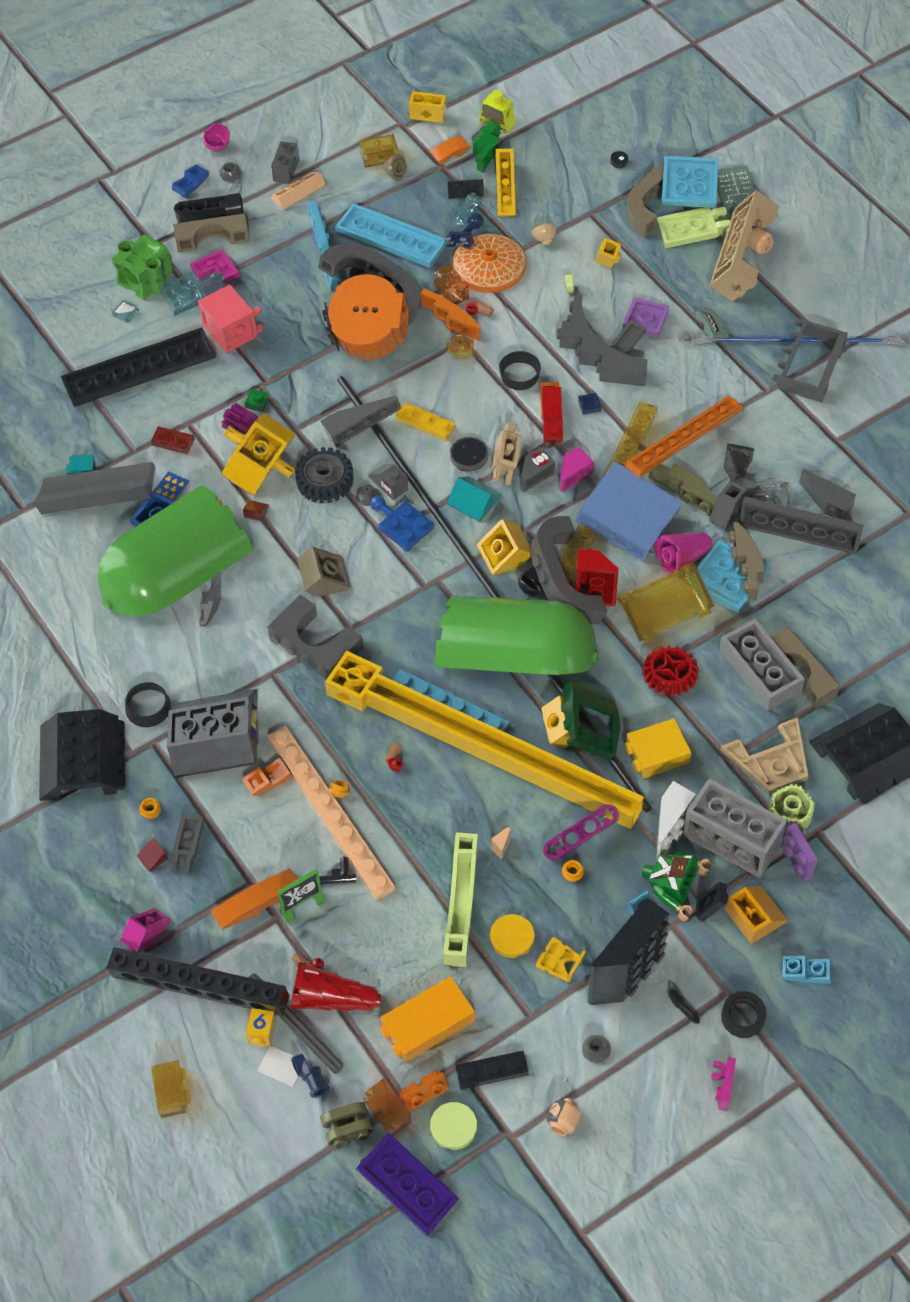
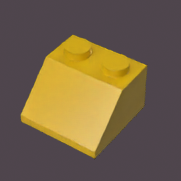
M501 519L476 544L492 575L520 567L531 557L530 545L518 523Z

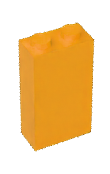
M450 976L381 1016L379 1030L385 1039L389 1038L392 1042L391 1049L397 1058L401 1056L404 1063L475 1022V1011Z

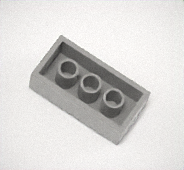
M756 619L721 637L720 653L767 711L802 692L804 677Z

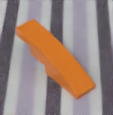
M425 288L421 291V306L433 310L434 317L445 321L447 329L462 335H468L470 338L480 341L481 326L468 313Z
M291 869L285 870L235 895L213 909L211 914L222 930L260 915L262 909L279 903L277 891L298 878Z

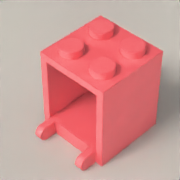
M231 285L221 288L198 301L202 326L225 353L256 338L257 334L264 330L263 325L255 324V316L261 313L260 307L251 309Z

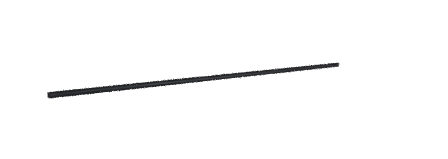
M340 376L337 381L355 406L363 405L345 378ZM378 424L371 426L370 428L398 467L407 475V479L489 595L494 598H502ZM546 674L562 696L564 684L557 675ZM579 706V721L584 728L598 733ZM614 755L608 760L628 790L643 796ZM644 797L643 811L647 813L652 807Z

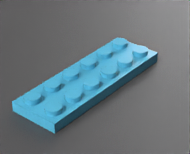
M354 203L335 226V230L338 233L431 268L447 246V241H444L445 238Z

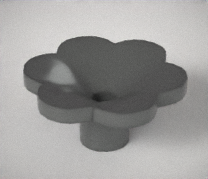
M372 485L360 487L357 489L356 501L361 502L363 506H369L372 497L380 495L378 489H374Z

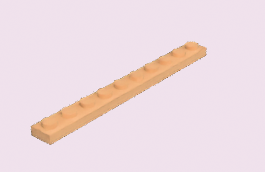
M284 726L267 735L268 741L290 771L346 857L349 858V861L375 900L377 901L395 891L394 884L287 727Z

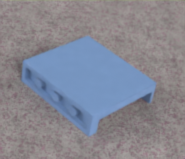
M614 461L580 508L575 521L644 562L656 540L674 515L678 513L682 501L663 491L660 487L646 481L642 476L639 478L625 466Z

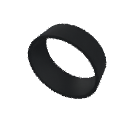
M511 352L500 361L501 379L511 389H529L538 381L541 370L540 361L529 352ZM526 363L531 365L537 374L530 380L517 382L505 377L503 372L511 364Z
M152 682L135 685L129 690L125 698L127 718L130 722L140 727H153L162 723L168 717L169 710L171 709V701L165 690L160 685ZM144 690H156L165 695L163 707L157 713L150 716L136 715L128 707L131 698Z

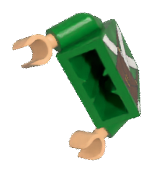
M680 850L668 855L658 856L654 866L645 865L642 869V877L649 879L653 893L662 903L673 911L677 910L681 921H687L689 918L682 911L692 914L693 910L689 905L682 906L680 903H685L697 872L701 876L709 874L710 871L706 868H710L711 862L708 859L699 861V858Z

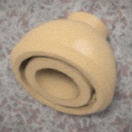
M554 223L542 224L533 228L531 233L537 241L546 246L553 243L556 225Z

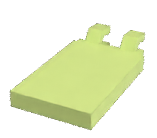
M709 207L657 217V224L665 248L726 235L730 220H727L726 208L719 207L711 210Z

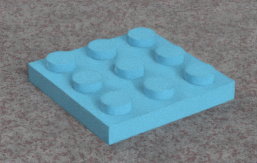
M664 156L662 205L716 208L718 158Z
M718 540L687 579L686 585L737 614L749 601L748 594L743 589V581L746 578L742 576L741 567H736L735 559L731 558V546ZM763 564L765 571L763 581L768 576L771 568L766 566L765 564Z

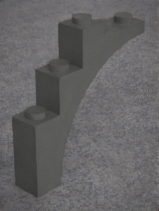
M575 294L574 301H570L569 306L571 315H568L567 321H562L561 328L557 329L556 339L560 340L559 347L577 349L576 356H580L579 364L597 366L596 373H600L599 381L645 386L648 359L632 357L621 353L599 339L591 330L584 317L582 295Z

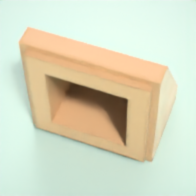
M509 827L492 838V850L501 860L511 840V829Z

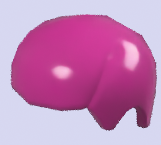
M213 123L208 130L204 131L203 143L206 148L213 152L222 151L229 144L230 132L223 124Z

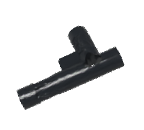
M348 857L340 858V868L332 869V875L319 876L321 885L357 883L356 874H349Z

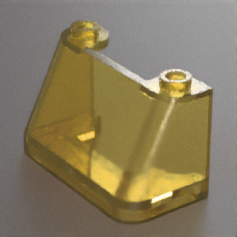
M694 562L639 589H635L631 593L627 592L616 599L639 642L643 641L644 644L655 640V635L697 615L702 618L711 614L710 609L715 607Z

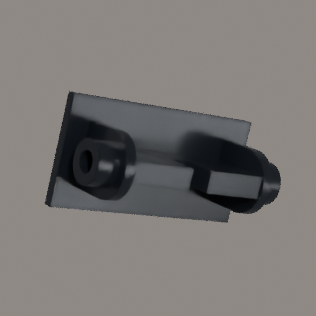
M483 179L448 181V199L484 197Z

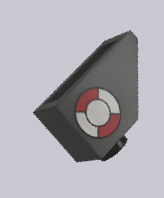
M542 447L529 452L525 456L521 476L522 492L527 491L555 474V461Z
M383 464L368 474V477L392 500L408 491L407 475L395 464Z

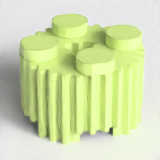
M790 784V786H785V789L781 788L772 794L768 810L787 820L785 834L787 826L796 823L801 833H804L805 828H808L811 823L815 803L811 800L812 797H809V793H805L802 786L797 787V784L795 786Z

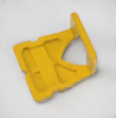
M553 937L535 966L543 972H548L553 977L570 982L579 963H582L585 959L587 950L584 949L581 955H579L567 945H563L560 940ZM576 962L568 974L564 963Z

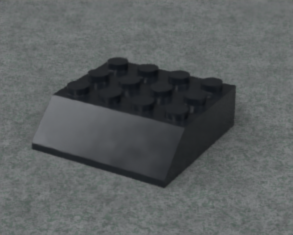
M648 898L643 901L591 964L588 1003L590 1005L624 1002L628 996L632 997L639 987L638 983L642 979L645 981L652 972L651 967L655 963L659 964L665 956L664 949L667 945L665 940L668 937L667 929L670 926V923H668L669 912Z

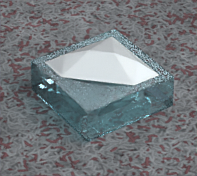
M123 300L112 313L114 317L129 323L139 312L137 306Z

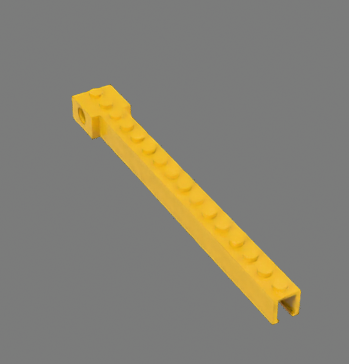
M346 651L325 681L327 696L361 712L369 706L592 812L605 804H611L619 811V819L616 823L628 829H632L643 809V796L383 676V667L351 652ZM606 809V815L603 817L610 820L613 819L612 814L614 810Z

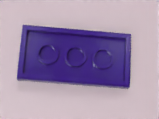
M389 1132L356 1168L371 1185L425 1236L430 1234L459 1200L448 1187Z

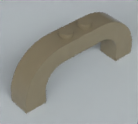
M664 162L653 171H650L645 178L639 180L628 195L627 221L630 227L643 238H646L657 227V215L649 211L645 205L663 190Z

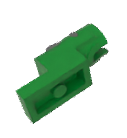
M492 120L487 121L472 136L473 154L476 155L477 171L480 172L485 171L496 156V149H500L499 136L502 128Z

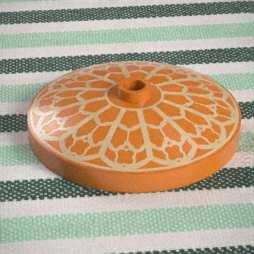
M481 234L474 236V243L471 244L470 248H462L465 244L462 243L454 253L453 270L455 276L464 286L474 291L494 293L507 290L517 284L525 273L526 257L523 249L514 240L503 235Z

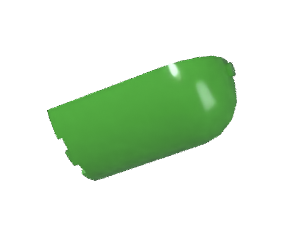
M201 485L120 536L107 548L100 561L97 576L100 593L103 598L102 603L107 610L110 609L117 614L128 617L144 616L158 612L172 605L252 552L251 542L245 530L238 528L233 520L236 516L227 505L222 506L216 500L218 496Z
M453 595L446 604L448 611L447 614H442L439 628L443 630L441 640L436 642L435 667L560 675L580 673L590 670L599 661V651H596L594 629L587 617L572 605L558 601Z

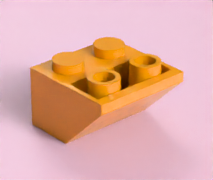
M762 886L744 887L729 896L727 905H725V911L751 944L788 922V919Z

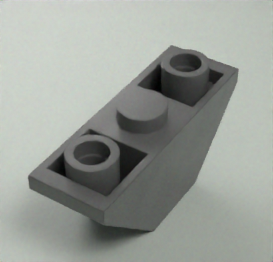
M744 477L730 480L719 494L709 521L727 530L740 514L744 496L752 498L760 489V486Z

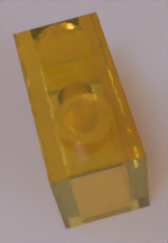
M394 134L359 140L360 154L365 168L383 165L391 156L399 155Z
M179 1060L151 1066L157 1110L160 1118L187 1113V1104L191 1103L189 1089L185 1090L184 1082L188 1081L186 1068H181Z

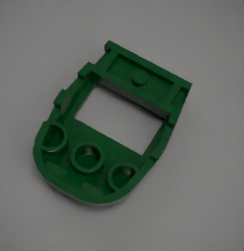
M572 679L564 685L562 691L564 703L561 704V712L565 714L563 725L564 730L570 733V738L566 740L567 744L610 760L617 752L621 730L620 717L615 700L607 692L579 679ZM579 705L610 717V722L608 723L609 730L611 731L610 737L579 726Z

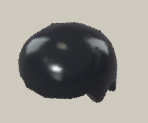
M534 566L528 567L527 570L520 574L518 585L525 595L540 597L545 594Z

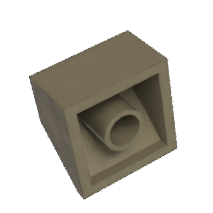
M311 546L297 559L305 592L321 597L351 589L342 556Z

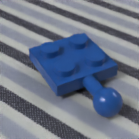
M377 495L370 500V506L373 510L382 511L388 516L378 524V529L406 552L434 529L435 524L407 501L393 511L386 505L385 499L382 496Z

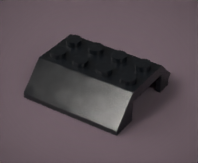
M878 703L809 740V743L821 758L827 755L830 757L849 782L847 792L854 800L859 798L861 803L876 797L875 792L879 795L894 787L893 783L898 785L910 778V726L895 707Z
M102 709L56 713L40 725L39 800L61 799L62 790L102 787L104 795L117 794V790L125 789V774H122L125 772V756L123 755L125 753V738L121 737L125 735V722L119 720L118 715Z

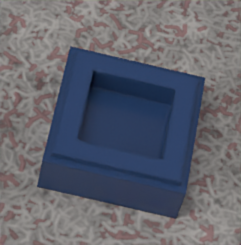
M597 393L578 396L582 415L601 411Z

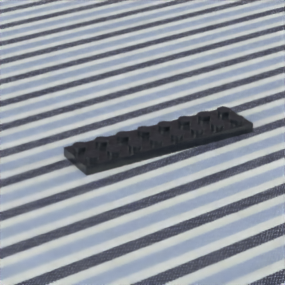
M201 327L62 375L61 380L73 407H77L214 359L216 354Z

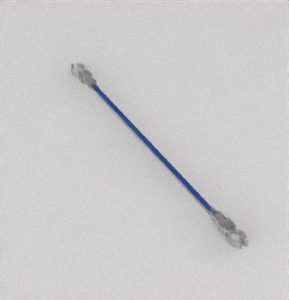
M684 333L682 336L679 335V343L681 342L684 345H689L692 342L696 345H703L717 341H796L791 338L712 339L702 333H697L693 336L689 333ZM906 335L888 336L883 339L847 338L846 342H882L888 345L905 346L908 344L910 346V341L908 340L910 335L908 337ZM683 337H690L691 340H690V341H684L682 338H683ZM802 338L800 342L826 341L819 340L816 338Z

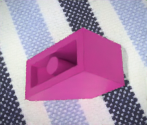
M580 447L567 452L563 457L560 476L561 492L566 491L593 474L594 461Z
M155 908L130 917L120 941L126 944L130 950L136 952L149 948L170 924L171 919Z

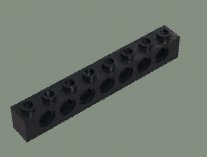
M113 947L106 969L113 978L247 1009L274 1011L275 1015L282 1017L290 996L284 985Z

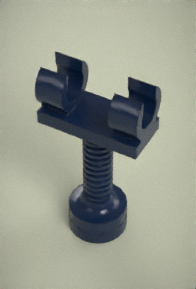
M473 213L468 219V225L462 232L450 231L449 235H446L444 241H450L446 247H455L456 243H465L462 248H470L471 244L474 243L472 231L473 229H479L483 225V217L478 213Z

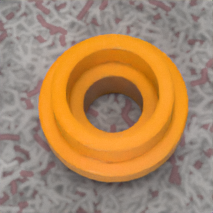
M334 780L332 785L329 786V791L335 797L344 798L350 794L349 783L342 780Z
M147 798L140 804L139 812L143 818L153 819L160 814L161 805L157 800Z
M570 860L562 867V876L569 882H577L584 875V868L578 861ZM574 870V871H576L577 873H576V874H570L569 871Z

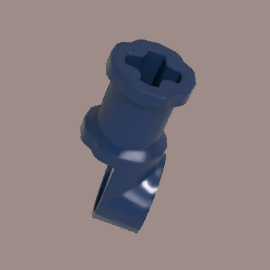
M302 1053L291 1058L296 1074L303 1081L307 1082L311 1098L321 1097L330 1090L329 1085L324 1082L321 1076L322 1071L320 1067L310 1068Z

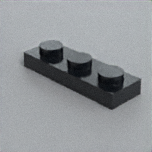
M524 1051L455 1065L460 1090L529 1075Z

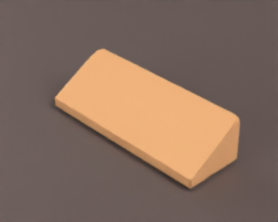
M311 171L270 197L282 209H286L325 186V181L321 173Z

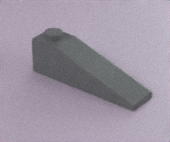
M392 396L337 411L327 416L321 423L325 433L334 446L337 447L402 408L398 397Z

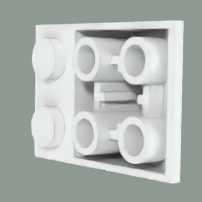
M674 781L661 799L656 861L658 856L668 855L672 850V843L674 841L678 842L684 832L682 829L685 826L687 810L696 797L694 792Z

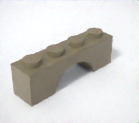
M245 213L173 224L178 252L196 250L202 240L213 236L223 237L231 244L249 242Z
M787 627L771 636L772 640L790 662L800 667L806 673L808 681L804 695L817 709L837 697L840 687L835 677H831L826 671L825 666L814 658L811 650L800 642L796 633H792Z

